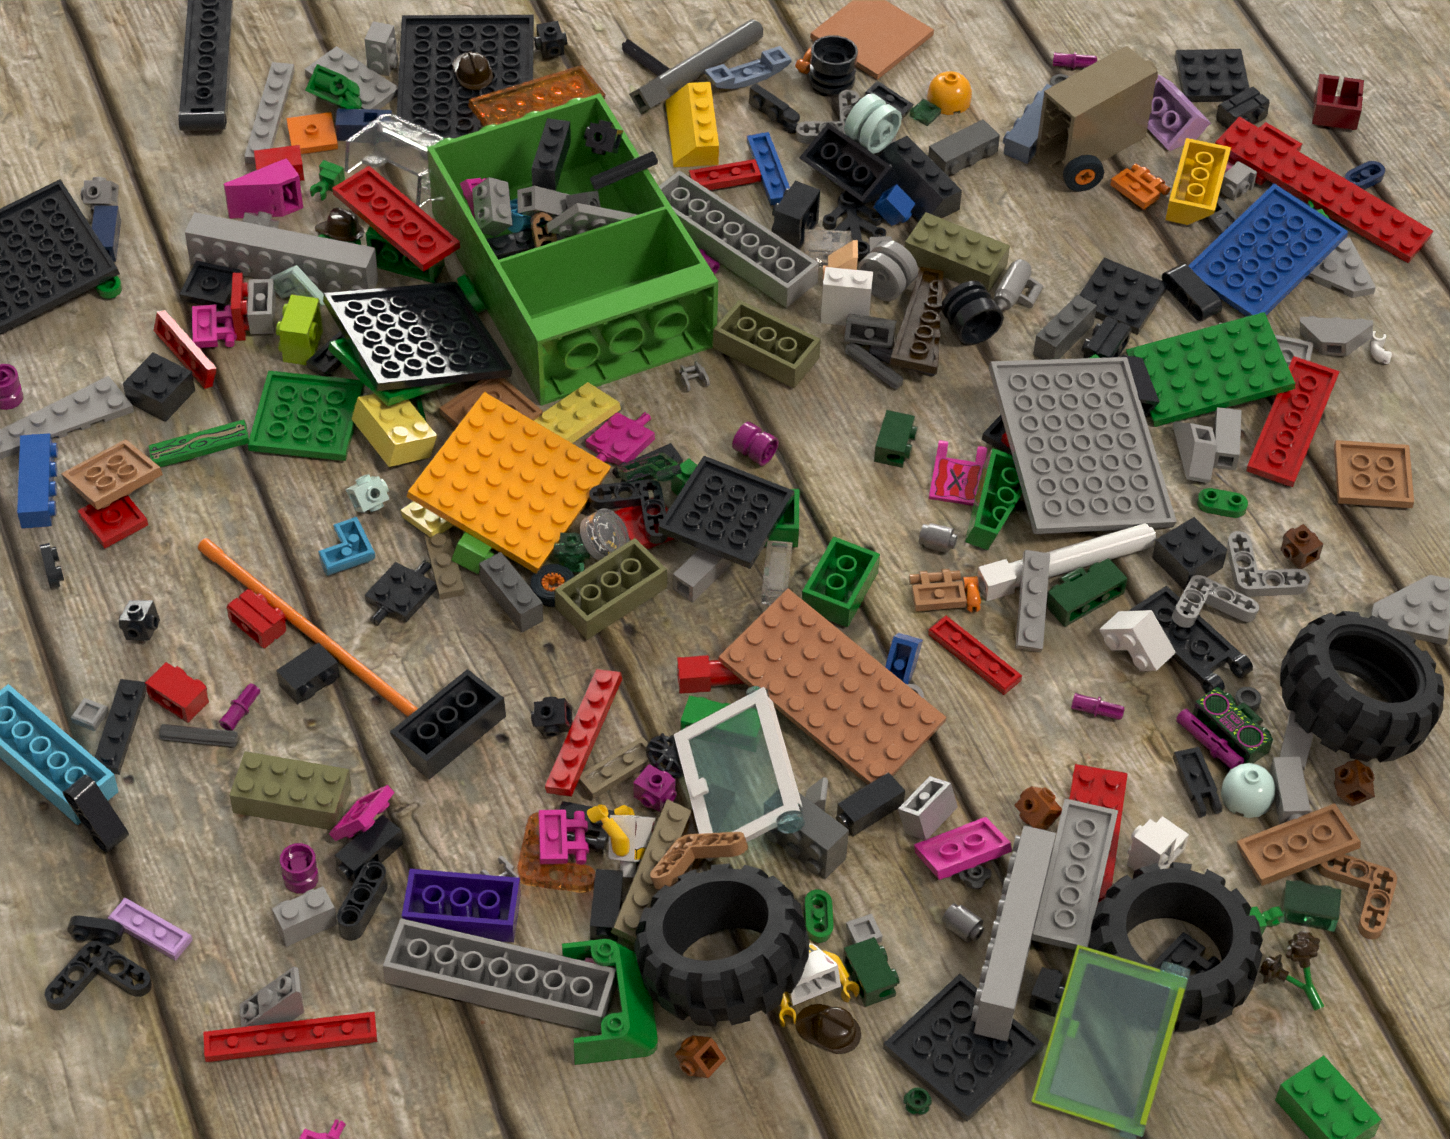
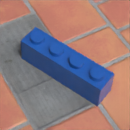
M50 433L20 435L17 514L21 529L52 526V516L57 514L56 502L53 501V496H57L56 481H53V477L58 476L57 463L54 462V458H58L57 443L52 442Z

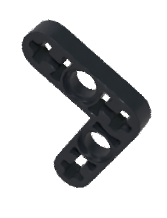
M648 479L602 484L591 488L589 502L594 509L608 510L641 506L647 540L654 544H660L667 540L668 536L655 533L654 524L659 526L666 515L662 487L658 481ZM648 490H652L653 499H649ZM628 491L632 494V496L629 498H622L619 496V494L621 492ZM651 508H657L660 510V513L651 515L647 511Z
M91 941L84 945L47 986L44 995L51 1009H66L94 977L99 974L130 995L141 997L150 992L152 988L151 977L146 969L103 942ZM98 952H100V957H90L91 953L97 954ZM114 964L125 966L123 971L118 974H113L109 971L110 967ZM76 970L84 972V976L80 980L73 981L69 978L70 974ZM132 978L136 981H141L143 979L144 984L141 985L138 983L134 986ZM63 993V998H53L54 994L60 995Z

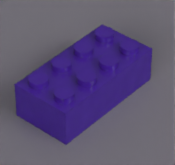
M410 869L402 919L495 941L514 943L521 898L520 878Z

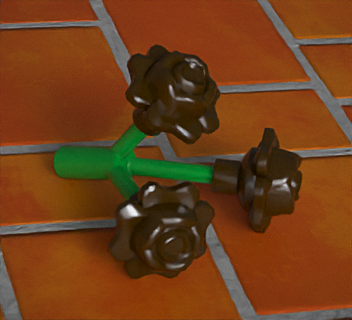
M1300 931L1298 934L1293 935V939L1288 941V952L1285 956L1293 962L1299 961V966L1303 968L1306 984L1288 975L1290 972L1283 969L1281 954L1276 957L1268 956L1263 961L1259 971L1264 976V984L1278 978L1283 982L1286 980L1304 990L1314 1011L1324 1007L1312 983L1310 959L1318 956L1317 951L1320 947V939L1314 938L1311 932Z

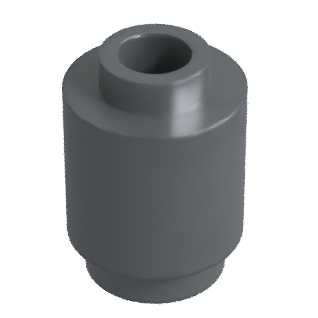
M933 523L929 525L923 524L919 543L924 544L925 548L948 553L950 549L955 548L958 535L954 534L953 528Z
M953 903L942 917V922L946 924V928L967 943L971 940H978L984 931V927H982L983 920L963 905L958 906Z

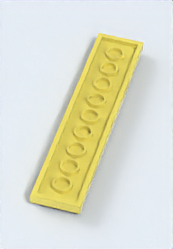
M587 382L543 412L534 421L573 443L620 411L621 407L620 402ZM414 501L400 510L402 518L430 538L437 533L442 534L453 526L450 522Z

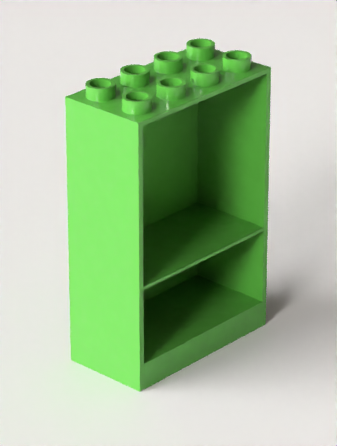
M601 93L586 98H574L564 105L541 112L532 111L522 118L499 125H487L477 132L458 138H445L435 145L427 147L432 213L436 221L460 241V248L454 253L485 303L486 310L540 406L567 397L587 382L598 387L713 348V329L717 326L718 280L649 170L645 169L598 190H595L591 184L590 178L639 157L638 152L624 130L618 153L606 151L605 155L591 152L592 147L585 146V131L588 126L590 127L591 123L598 124L599 120L613 123L612 128L623 130ZM547 118L570 121L571 143L556 191L569 195L598 191L601 208L637 215L498 260L486 238L493 236L482 233L472 215L467 200L463 196L460 183L466 179L475 178L487 179L490 177L508 182L510 200L517 199V190L532 187V165ZM507 228L498 235L511 233V231Z

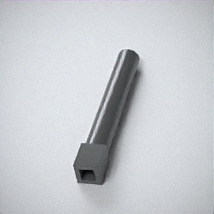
M754 19L748 20L655 79L629 93L639 112L642 113L680 90L687 83H691L704 75L706 69L720 65L763 37L761 23Z

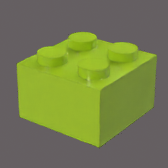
M291 295L288 304L283 306V319L278 321L276 327V335L280 337L278 349L279 352H282L283 362L307 365L306 361L316 353L323 333L319 298Z

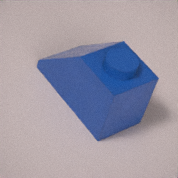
M897 633L893 636L885 668L905 684L910 683L923 640L902 633Z

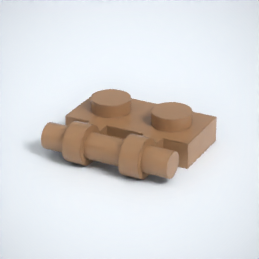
M941 569V572L928 573L927 571H919V574H909V583L918 584L912 585L915 611L966 607L967 600L963 581H959L961 580L960 570L950 571V569Z

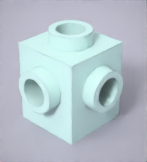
M366 474L355 480L357 484L346 489L356 512L376 511L384 506L383 502L389 500L387 494L389 492L388 486L379 476L370 477L369 474Z

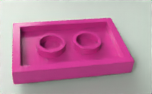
M987 817L914 844L915 854L939 880L1012 852L1011 842Z

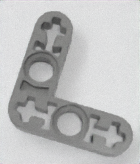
M844 90L839 94V121L801 122L796 127V139L800 143L811 144L827 123H830L845 134L844 127L847 119L845 115L850 113L858 101V93L853 90ZM847 100H850L851 105L847 106Z
M1241 531L1230 534L1227 541V553L1237 592L1247 597L1299 595L1306 592L1310 582V577L1306 571L1302 569L1258 570L1250 537ZM1236 542H1239V544L1242 545V549L1240 552H1238L1239 546ZM1239 560L1247 561L1250 566L1240 567L1236 562ZM1245 576H1248L1247 581L1248 584L1251 586H1247V584L1244 582ZM1274 579L1279 585L1275 587L1270 586L1266 583V580Z
M1195 575L1190 579L1172 614V619L1179 626L1191 627L1206 603L1239 620L1251 622L1259 611V605L1255 600L1205 576Z

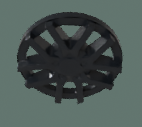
M661 733L660 736L652 738L646 746V756L650 764L660 771L668 772L673 778L684 777L674 735L668 737ZM653 756L659 758V760L656 762ZM662 763L666 768H662L659 764ZM670 767H671L675 772H670V771H669Z

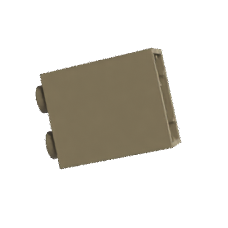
M1125 46L1045 90L1035 157L1065 183L1063 170L1074 158L1081 155H1093L1103 162L1145 138L1149 116L1152 112L1155 83L1158 79V71L1154 63L1149 58H1141L1131 48Z

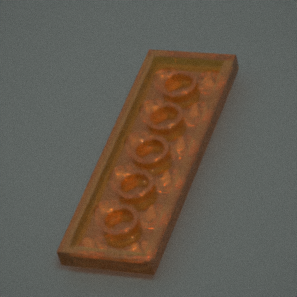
M580 65L469 100L468 106L485 127L522 118L532 111L541 112L561 106L574 98H586L601 93L605 100L606 94L585 68Z

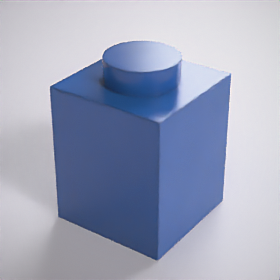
M896 184L881 194L873 208L893 226L899 222L904 223L911 217L912 213L910 211L915 203Z

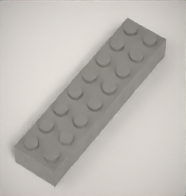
M681 171L676 172L659 186L697 248L704 250L707 255L786 308L818 282L819 263Z
M194 212L185 230L190 265H194L195 261L240 269L243 276L259 279H269L271 276L297 265L320 291L329 293L375 289L378 282L376 254L373 247Z
M1023 826L1021 836H1015L1012 850L1015 852L1010 856L1007 869L1009 873H1007L1004 880L1002 896L999 900L997 916L993 924L991 940L988 944L986 960L982 968L980 984L974 1000L971 1021L976 1022L975 1034L1008 1041L1056 836L1054 832Z
M401 918L383 964L385 983L601 1033V1022L608 1015L617 986L616 968L600 966L586 961Z

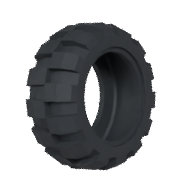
M1342 611L1337 615L1331 612L1309 622L1306 627L1300 630L1287 651L1286 656L1282 660L1280 671L1282 698L1287 710L1295 712V721L1307 734L1312 732L1321 739L1320 744L1332 751H1344L1349 753L1351 759L1368 762L1373 758H1376L1380 763L1394 761L1415 751L1423 744L1443 711L1444 683L1442 675L1435 673V661L1427 650L1421 651L1415 645L1416 640L1403 630L1399 632L1388 626V622L1373 615L1369 618L1361 617L1359 612ZM1336 670L1353 674L1365 680L1376 688L1387 702L1378 701L1361 694L1347 684Z

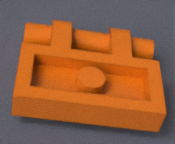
M1137 163L1131 167V170L1126 168L1111 178L1110 183L1112 187L1143 210L1160 198V192L1165 196L1170 192V188L1165 185L1164 180L1160 177H1154L1150 174L1149 169L1145 166L1141 167Z

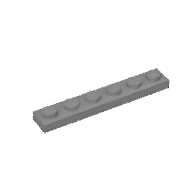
M276 62L271 64L244 156L245 163L256 164L254 150L273 148L295 72L294 64Z

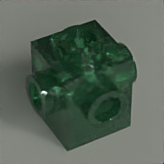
M560 533L559 543L554 544V558H559V565L567 567L572 572H582L585 570V559H590V553L585 548L580 533Z

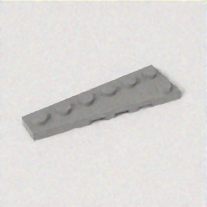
M107 376L0 429V459L20 452V435L50 433L51 438H62L68 436L67 432L78 428L85 430L90 428L92 423L101 420L107 422L134 412L133 405L113 380Z

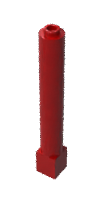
M708 655L677 657L679 694L711 692V686L746 684L718 660H709Z

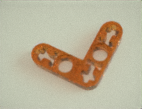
M539 812L529 816L517 866L521 883L527 886L587 893L594 889L595 870L591 866L569 862L567 864H540V852L530 853L527 850L532 844L539 845V835H536ZM529 862H532L534 871H532L531 875H526V872L529 870ZM556 870L564 873V877L559 880H554L549 875ZM569 873H573L572 881H569ZM582 875L587 876L585 882H580Z

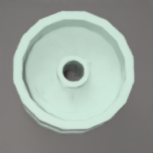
M868 94L860 99L850 111L845 122L844 131L848 137L860 143V145L873 154L878 153L886 148L897 134L901 125L902 115L893 106L886 105V102L877 95Z

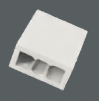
M825 267L821 323L846 326L847 317L850 313L860 315V317H863V315L869 316L873 272Z

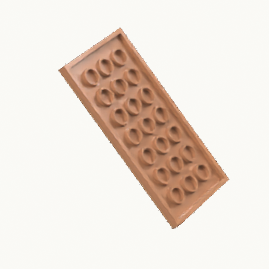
M790 589L783 592L719 656L718 661L754 691L765 687L767 696L773 701L774 708L867 785L888 772L894 776L944 724L947 718Z

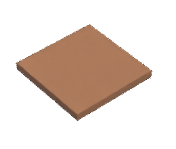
M852 0L810 33V39L816 41L824 36L838 35L853 41L858 49L856 67L878 80L934 35V29L886 0Z

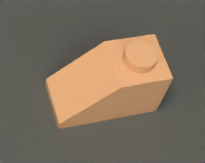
M852 240L828 256V265H823V279L825 267L857 270L858 240Z

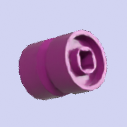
M0 364V409L9 410L19 406L24 397L16 368L10 364Z
M748 421L739 428L732 442L734 450L744 456L749 455V458L760 466L766 465L772 459L779 445L778 438L770 433L762 432L760 427Z
M294 843L287 846L280 855L283 882L289 891L297 894L305 893L316 887L319 880L315 853L309 845L303 843Z

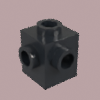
M558 21L536 24L537 37H534L536 50H540L542 58L564 55L567 36L565 32L561 31Z
M599 120L598 124L591 123L590 127L588 126L585 131V146L592 147L591 152L605 155L606 151L618 153L623 130L612 128L613 123Z
M129 600L119 617V627L123 631L126 640H150L160 622L153 600Z
M545 697L542 701L534 702V711L531 712L533 727L546 737H555L559 733L569 732L573 723L572 705L565 698L558 699L557 697Z

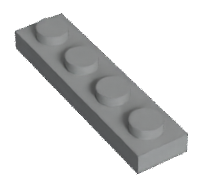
M1031 550L1023 552L1015 649L1035 652L1043 650L1050 553Z

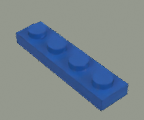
M769 132L748 135L747 144L752 158L756 160L760 170L761 182L771 206L780 203L785 190L790 188L771 136Z

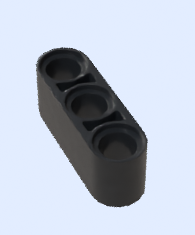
M1180 264L1162 273V281L1168 283L1167 290L1197 321L1201 322L1222 311L1220 298L1187 264Z
M84 774L63 791L65 799L102 851L108 853L129 836L126 827L91 777Z
M372 861L363 866L337 913L339 933L345 940H357L363 935L387 891L386 868L380 862Z

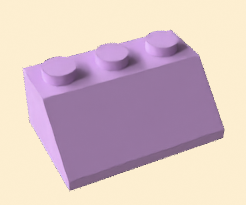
M1158 75L1148 129L1167 150L1172 151L1183 146L1186 138L1196 140L1211 123L1171 81Z

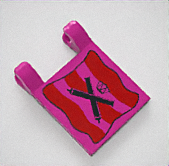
M939 440L929 499L973 506L982 467L987 456V447L978 446L976 460L972 462L946 458L948 441Z

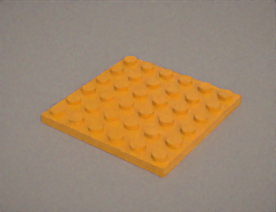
M484 392L409 489L406 497L537 574L588 503L591 488L603 482L610 472L611 466Z

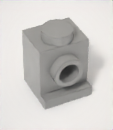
M1238 161L1224 174L1220 193L1232 200H1235L1241 194L1244 195L1248 189L1252 190L1254 188L1257 172Z

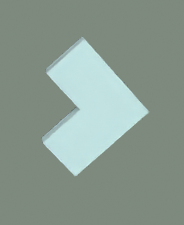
M297 265L269 278L273 279L275 292L282 299L296 294L298 296L319 298L320 307L325 305L323 303L324 294Z

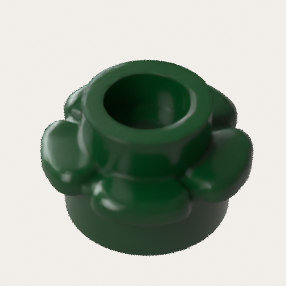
M917 1087L906 1093L903 1103L906 1104L905 1109L910 1114L924 1115L929 1111L932 1099L925 1089Z

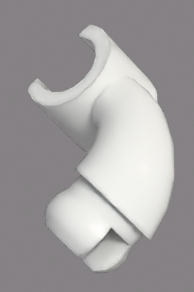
M1373 331V338L1370 339L1371 354L1379 363L1389 364L1392 353L1382 348L1385 343L1386 334H1384L1383 338H1376V331Z

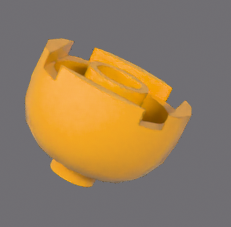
M946 71L939 73L932 79L927 92V101L931 103L930 107L940 114L953 115L956 111H960V113L965 112L970 107L972 89L964 75L958 72Z

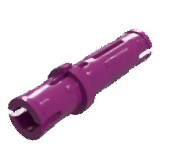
M1184 709L1178 714L1176 722L1209 749L1212 757H1218L1230 770L1243 764L1244 758L1240 757L1228 746L1229 743L1225 739H1220L1188 709Z

